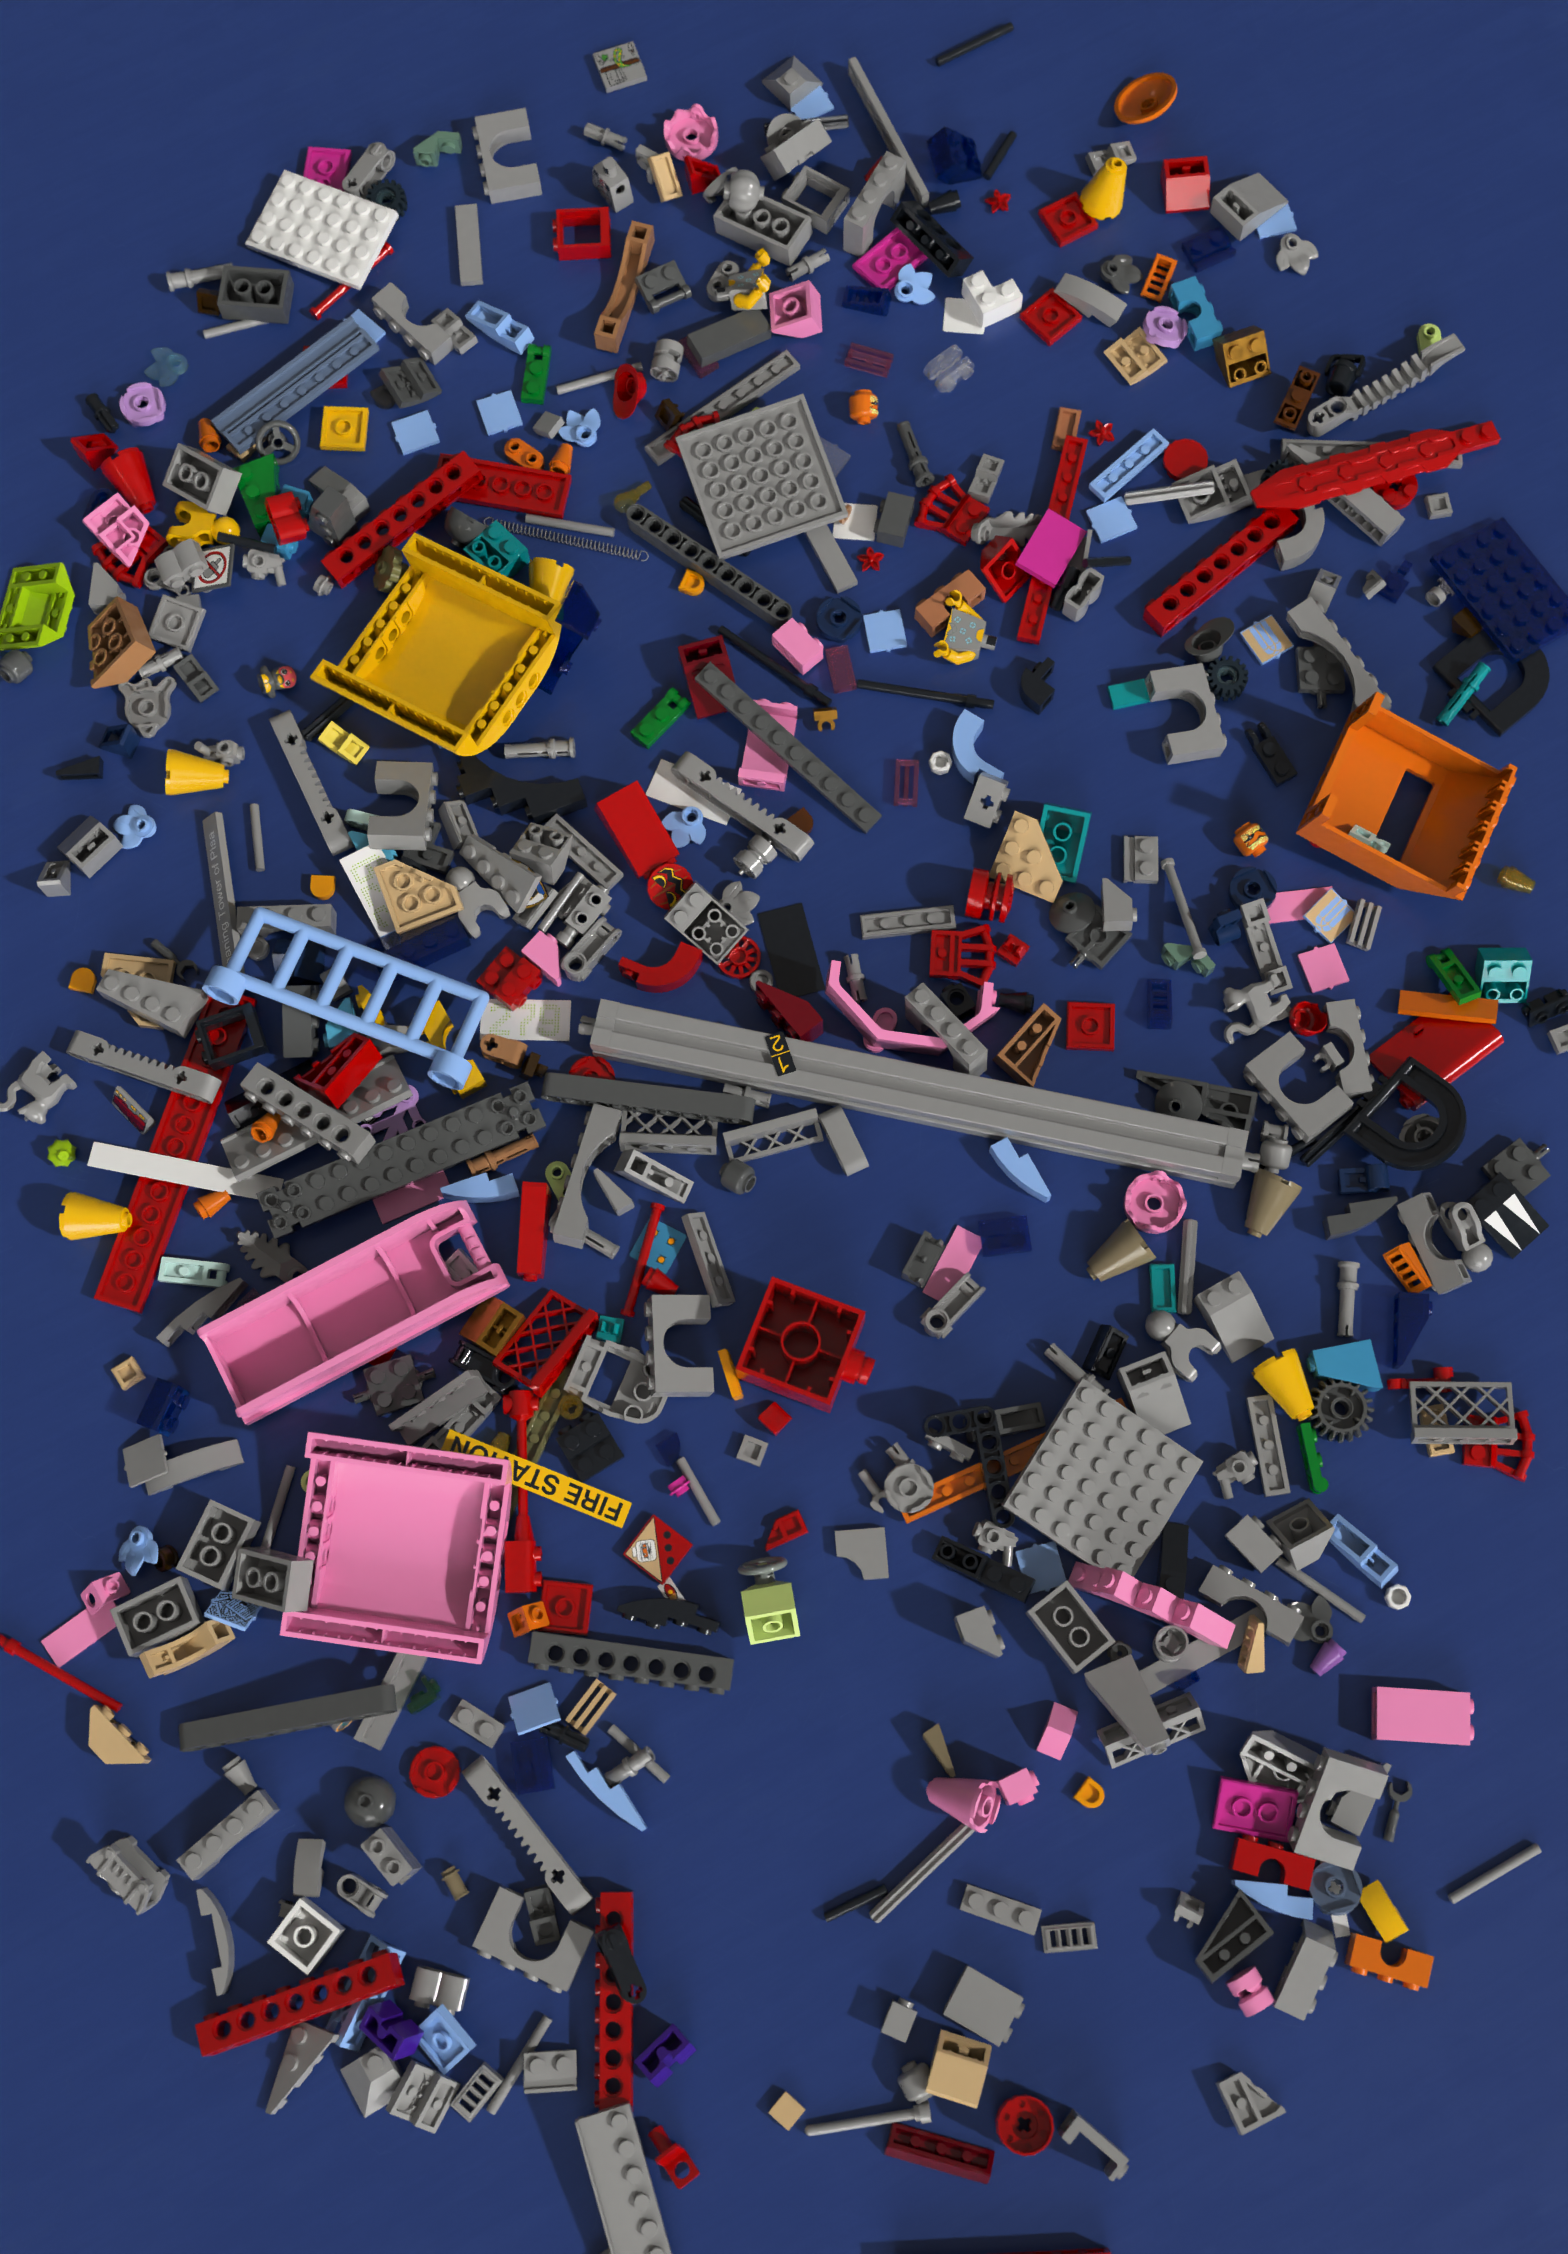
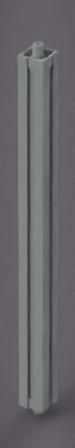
M606 999L600 1000L596 1019L583 1015L580 1019L582 1024L579 1023L578 1033L591 1036L590 1047L593 1050V1056H598L605 1060L724 1084L728 1083L743 1088L749 1086L753 1090L835 1107L840 1105L845 1109L1000 1141L1008 1137L1009 1141L1015 1144L1151 1172L1164 1171L1170 1176L1231 1189L1235 1187L1241 1178L1242 1170L1255 1173L1258 1171L1260 1164L1258 1163L1261 1157L1260 1154L1245 1152L1249 1131L1190 1120L785 1037L796 1071L778 1076L765 1040L766 1036L772 1035L770 1033L642 1008Z

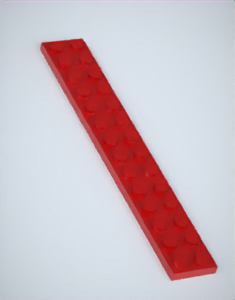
M208 995L209 999L201 1011L198 1020L249 1002L255 1008L257 1000L242 995L237 1005H228ZM246 1019L209 1031L217 1058L240 1050L248 1029ZM195 1032L192 1035L181 1066L214 1076L221 1080L222 1083L212 1104L171 1091L149 1152L198 1162L234 1065L214 1071L210 1065H206L201 1054L205 1050L203 1044L198 1043ZM139 1176L127 1208L129 1213L132 1214V1224L125 1232L118 1233L95 1293V1300L142 1314L189 1186Z

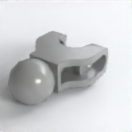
M458 866L452 868L447 873L445 882L457 887L464 906V910L458 912L460 923L472 939H476L481 935L480 928L476 923L480 912L491 910L500 919H506L510 916L509 908L500 894L493 889L480 887L475 881L473 873L468 868Z
M1467 1202L1442 1203L1438 1207L1441 1214L1438 1220L1446 1235L1454 1243L1457 1251H1462L1461 1259L1465 1267L1472 1272L1479 1273L1485 1271L1492 1264L1493 1254L1492 1250L1483 1243L1486 1240L1482 1234L1481 1222L1474 1208ZM1447 1208H1450L1448 1212L1450 1220L1445 1217V1210ZM1461 1208H1464L1466 1210L1467 1215L1464 1214Z
M1153 1311L1146 1319V1332L1154 1340L1162 1341L1160 1345L1165 1348L1174 1373L1186 1382L1193 1383L1198 1375L1197 1370L1189 1362V1353L1192 1348H1200L1211 1355L1218 1354L1221 1350V1344L1207 1330L1202 1328L1188 1329L1182 1324L1176 1325L1174 1317L1167 1311Z

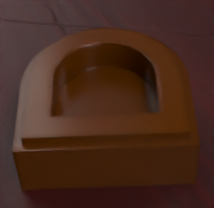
M804 807L787 819L807 835L813 829V818Z

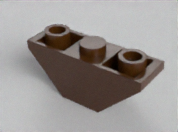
M1299 366L1274 420L1275 424L1293 431L1296 430L1311 399L1320 373Z

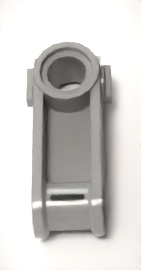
M381 142L371 143L342 182L344 191L366 200L368 188L372 189L371 185L373 183L377 186V181H382L388 171L394 166L395 153L387 149Z
M604 916L599 918L573 949L567 952L560 960V968L565 971L566 976L570 980L584 981L590 975L592 969L619 940L622 930L611 926ZM574 963L582 965L577 970H573L570 967Z
M969 1272L933 1308L929 1307L920 1316L922 1319L920 1323L931 1337L944 1339L953 1330L952 1325L986 1290L984 1286L980 1287L970 1277L971 1274ZM939 1318L943 1322V1326L941 1328H934L930 1324V1320Z

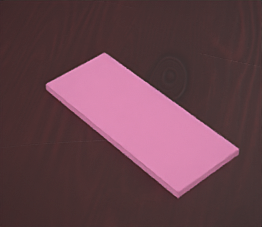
M1332 886L1276 893L1274 902L1267 909L1271 919L1268 921L1269 924L1305 920L1302 916Z
M441 1171L376 1198L373 1202L382 1224H386L444 1199L440 1188L450 1184L445 1172Z
M957 1225L922 1293L940 1301L970 1271L985 1239Z
M114 1601L105 1604L95 1615H90L86 1608L41 1641L59 1668L117 1627L110 1612V1609L117 1606Z

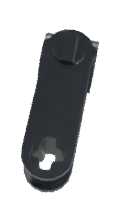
M459 1340L457 1351L453 1358L448 1360L449 1363L463 1371L478 1370L484 1381L492 1385L493 1390L503 1395L509 1394V1391H513L519 1386V1381L513 1377L508 1383H501L500 1378L505 1372L493 1366L492 1361L496 1357L463 1340ZM508 1360L506 1363L502 1361L507 1366L514 1365V1363Z
M616 1923L594 1934V1937L621 1997L631 2004H638L646 1997V1985L631 1953L626 1935L621 1925ZM631 1984L639 1988L635 1991V1997L627 1993L631 1990Z

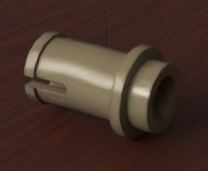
M453 1865L441 1873L443 1877L441 1881H445L454 1897V1901H457L470 1892L458 1873L460 1871L459 1868L456 1869Z

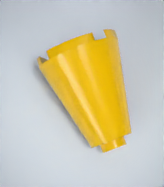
M1117 157L1109 158L1083 188L1080 202L1082 201L1084 205L1083 210L1091 217L1098 220H1104L1107 217L1113 219L1120 213L1123 206L1127 165L1122 159Z
M533 557V560L530 559L529 587L561 602L574 575V568L566 563H563V567L556 564L557 560Z
M175 749L167 750L166 795L224 788V783H229V770L225 769L224 764Z
M78 1192L66 1194L61 1204L65 1206L64 1213H59L60 1231L67 1240H78L125 1232L132 1224V1214L129 1213L126 1207Z
M1289 1349L1281 1352L1284 1357L1279 1356L1275 1358L1273 1356L1253 1369L1252 1375L1292 1419L1298 1418L1299 1421H1302L1312 1415L1311 1410L1314 1409V1404L1298 1353L1295 1349Z

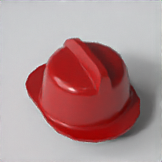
M625 363L617 369L614 381L613 409L616 416L621 419L629 418L633 414L636 405L645 396L647 391V383L643 373L637 372L631 364Z

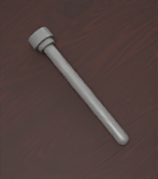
M929 2100L913 2105V2108L808 2125L805 2128V2134L807 2136H815L914 2119L916 2122L921 2121V2124L931 2123Z

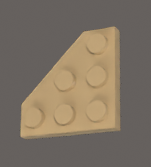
M1015 811L989 877L995 879L998 872H1001L1000 882L1006 884L1007 875L1012 874L1015 888L1054 903L1063 880L1041 830L1039 821Z
M396 859L374 867L394 927L399 935L464 910L457 887Z
M105 953L100 975L103 978L107 970L110 969L173 983L176 962L169 959ZM127 1010L141 1028L164 1030V1028Z

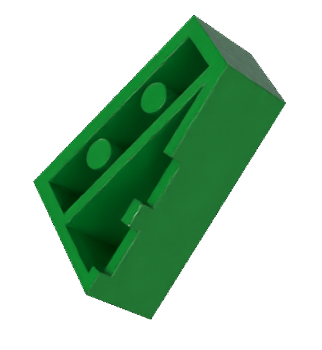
M274 453L233 468L242 473L238 487L260 538H262L267 524H271L264 504L265 498L278 495L280 492L279 465Z

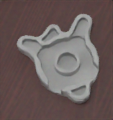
M165 677L157 686H153L149 678H144L137 684H132L129 681L118 684L119 691L125 697V716L129 723L139 730L144 738L155 736L157 731L167 723L171 716L170 696L177 685L173 677Z

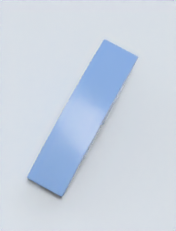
M573 1751L565 1756L581 1780L605 1805L640 1831L648 1828L621 1784L611 1788L599 1767L589 1772L577 1751Z

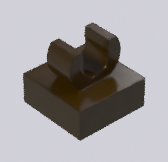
M199 288L196 292L198 312L219 316L221 314L217 305L219 291Z
M669 398L662 400L655 414L656 419L666 431L681 422L685 415L684 412H680L677 409L678 404H673Z
M534 1052L527 1055L519 1074L520 1078L529 1080L533 1075L540 1078L545 1075L548 1067L538 1063L541 1055Z

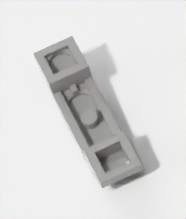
M1264 898L1240 905L1247 940L1262 981L1267 980V974L1274 972L1281 982L1269 992V995L1292 989L1293 986L1286 965L1283 966L1268 922L1271 919Z
M487 1384L490 1392L451 1418L422 1447L441 1450L449 1429L470 1437L495 1409L502 1397Z
M238 1439L207 1446L167 1460L169 1473L145 1482L148 1495L151 1496L174 1488V1485L217 1470L223 1471L245 1463Z
M201 1888L196 1890L201 1916L212 1915L222 1965L212 1969L216 1995L218 1996L228 1993L231 1985L235 1961L234 1941L228 1918L220 1902L208 1888Z

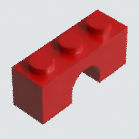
M1243 1834L1242 1839L1235 1837L1229 1869L1258 1876L1261 1864L1267 1859H1274L1281 1869L1279 1883L1309 1891L1316 1859L1295 1853L1294 1851L1293 1853L1284 1851V1845L1268 1841V1846L1259 1844V1838Z

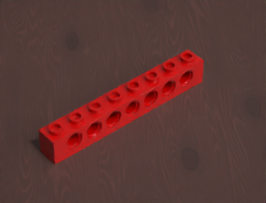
M464 450L454 454L448 463L436 468L431 473V476L424 481L418 482L408 494L401 495L395 504L390 508L383 509L377 518L365 523L359 532L347 537L337 549L329 551L324 556V559L321 560L322 564L343 589L374 565L378 557L382 555L385 547L388 545L397 547L482 481L484 478L480 469ZM453 474H460L458 478L450 479ZM435 488H442L440 492L432 493ZM417 502H424L422 506L414 507ZM406 515L404 520L397 521L399 516ZM382 529H388L386 534L379 535ZM364 543H370L368 548H361ZM346 557H353L350 562H343Z
M1265 508L1262 511V515L1257 519L1253 517L1249 520L1241 532H1234L1225 545H1218L1210 557L1207 559L1202 558L1196 564L1194 570L1190 573L1188 571L1185 572L1174 586L1169 585L1166 587L1158 599H1151L1144 607L1143 620L1160 637H1163L1274 547L1277 541L1282 540L1295 530L1299 518L1290 509ZM1265 525H1271L1273 528H1268ZM1248 538H1253L1256 542H1252ZM1232 552H1238L1240 555H1234ZM1215 565H1220L1223 569H1218ZM1198 579H1205L1207 582L1203 583ZM1186 592L1190 594V596H1184L1181 593ZM1164 606H1171L1173 610H1167Z
M634 1891L600 1892V1897H596V1914H600V1925H596L595 1934L611 1926L607 1920L610 1912H618L621 1916L620 1925L626 1935L633 1955ZM596 1952L595 1967L600 1968V1979L595 1981V1996H600V2007H595V2024H600V2035H595V2051H600L599 2062L595 2063V2079H599V2091H595L594 2104L595 2108L599 2107V2110L630 2101L633 2112V2004L621 1997L615 1982L610 1980L607 1975L608 1965L601 1952ZM631 1984V1990L627 1993L633 1996V1985ZM610 1994H617L620 1997L621 2005L619 2008L614 2009L608 2005L607 1998ZM609 2022H617L620 2025L621 2032L618 2036H612L608 2033L607 2025ZM614 2049L620 2053L621 2060L619 2063L612 2064L608 2061L607 2052ZM609 2078H617L620 2081L621 2088L619 2091L612 2092L608 2089L607 2080Z
M387 1949L371 1954L372 1959L363 1962V1958L347 1963L348 1968L339 1971V1967L324 1971V1977L316 1980L315 1976L299 1981L300 1986L292 1989L291 1985L275 1990L276 1995L267 1997V1994L252 1998V2003L243 2006V2003L228 2007V2012L219 2015V2012L204 2016L203 2022L195 2024L202 2056L217 2055L405 1985L397 1953H388ZM371 1968L376 1973L375 1979L372 1982L368 1979V1972ZM347 1977L351 1980V1987L348 1991L344 1988V1981ZM323 1986L327 1989V1996L324 2000L320 1997V1990ZM299 1995L303 1999L300 2009L296 2006V1999ZM276 2004L278 2006L279 2012L278 2015L274 2018L272 2015V2008ZM252 2013L254 2015V2024L250 2027L248 2017ZM228 2022L230 2024V2032L226 2036L224 2026Z

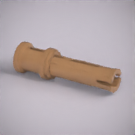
M531 1133L493 1152L486 1151L484 1155L465 1161L472 1176H476L490 1170L495 1171L498 1165L538 1148L539 1145L534 1134Z

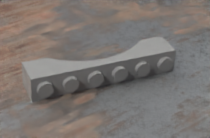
M1310 596L1287 612L1286 620L1299 638L1310 640L1323 646L1343 665L1352 685L1353 710L1375 692L1385 695L1381 707L1389 711L1391 710L1392 701L1386 692L1382 693L1374 675L1366 672L1362 659L1352 653L1350 643L1345 637L1341 638L1337 632L1336 624L1332 619L1328 620L1326 618L1324 608L1318 601L1315 602Z
M593 1104L591 1112L587 1111L584 1125L587 1126L585 1132H581L578 1138L577 1146L580 1148L578 1154L574 1153L571 1161V1168L573 1170L571 1176L567 1175L565 1179V1196L560 1197L558 1201V1218L552 1220L550 1233H553L555 1243L579 1249L583 1248L589 1229L588 1217L581 1200L583 1181L595 1158L605 1148L616 1142L622 1122V1110Z

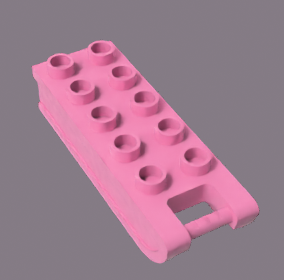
M467 1200L448 1202L418 1213L197 1329L199 1338L205 1342L237 1408L235 1412L238 1418L242 1417L244 1424L249 1426L510 1287L500 1264L491 1263L473 1228V1225L478 1221ZM460 1234L478 1272L456 1282L453 1280L439 1252V1245L443 1241Z

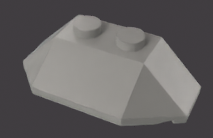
M1273 1730L1252 1731L1239 1751L1248 1781L1298 1790L1297 1803L1304 1802L1306 1784L1314 1775V1763L1319 1754ZM1335 1794L1331 1795L1326 1801L1331 1800Z

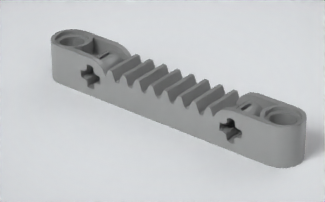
M290 709L269 718L332 856L353 848L354 845L337 810L332 807L306 752V742Z
M685 751L671 768V772L677 779L755 834L760 835L765 840L771 839L773 841L771 845L790 859L800 862L814 845V841L809 835L784 818L774 819L773 813L767 816V809L764 808L760 811L759 803L752 806V798L745 800L743 792L737 795L736 787L730 790V783L723 784L722 777L717 778L715 770L694 754Z
M79 1030L75 1031L66 1050L67 1054L77 1059L208 1104L213 1103L222 1083L221 1080L214 1076L186 1066L175 1068L171 1064L168 1066L166 1063H160L156 1059L151 1060L147 1056L143 1057L138 1053L135 1055L132 1051L127 1052L123 1048L118 1049L115 1045H110L103 1038Z
M483 1755L478 1757L462 1771L463 1776L486 1805L497 1807L496 1813H505L501 1820L503 1822L511 1821L508 1829H517L514 1835L515 1838L523 1836L524 1839L520 1844L521 1846L530 1845L527 1851L528 1855L537 1854L534 1863L543 1862L540 1871L546 1870L545 1881L566 1910L574 1916L593 1899V1896ZM491 1788H500L499 1800L497 1798H490L492 1795ZM555 1870L558 1872L564 1871L563 1883L560 1880L554 1881L553 1878L556 1876Z

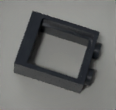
M250 1002L195 1021L198 1028L194 1031L199 1044H203L205 1050L201 1052L203 1060L214 1071L269 1052L256 1009ZM246 1019L254 1045L217 1058L209 1031Z

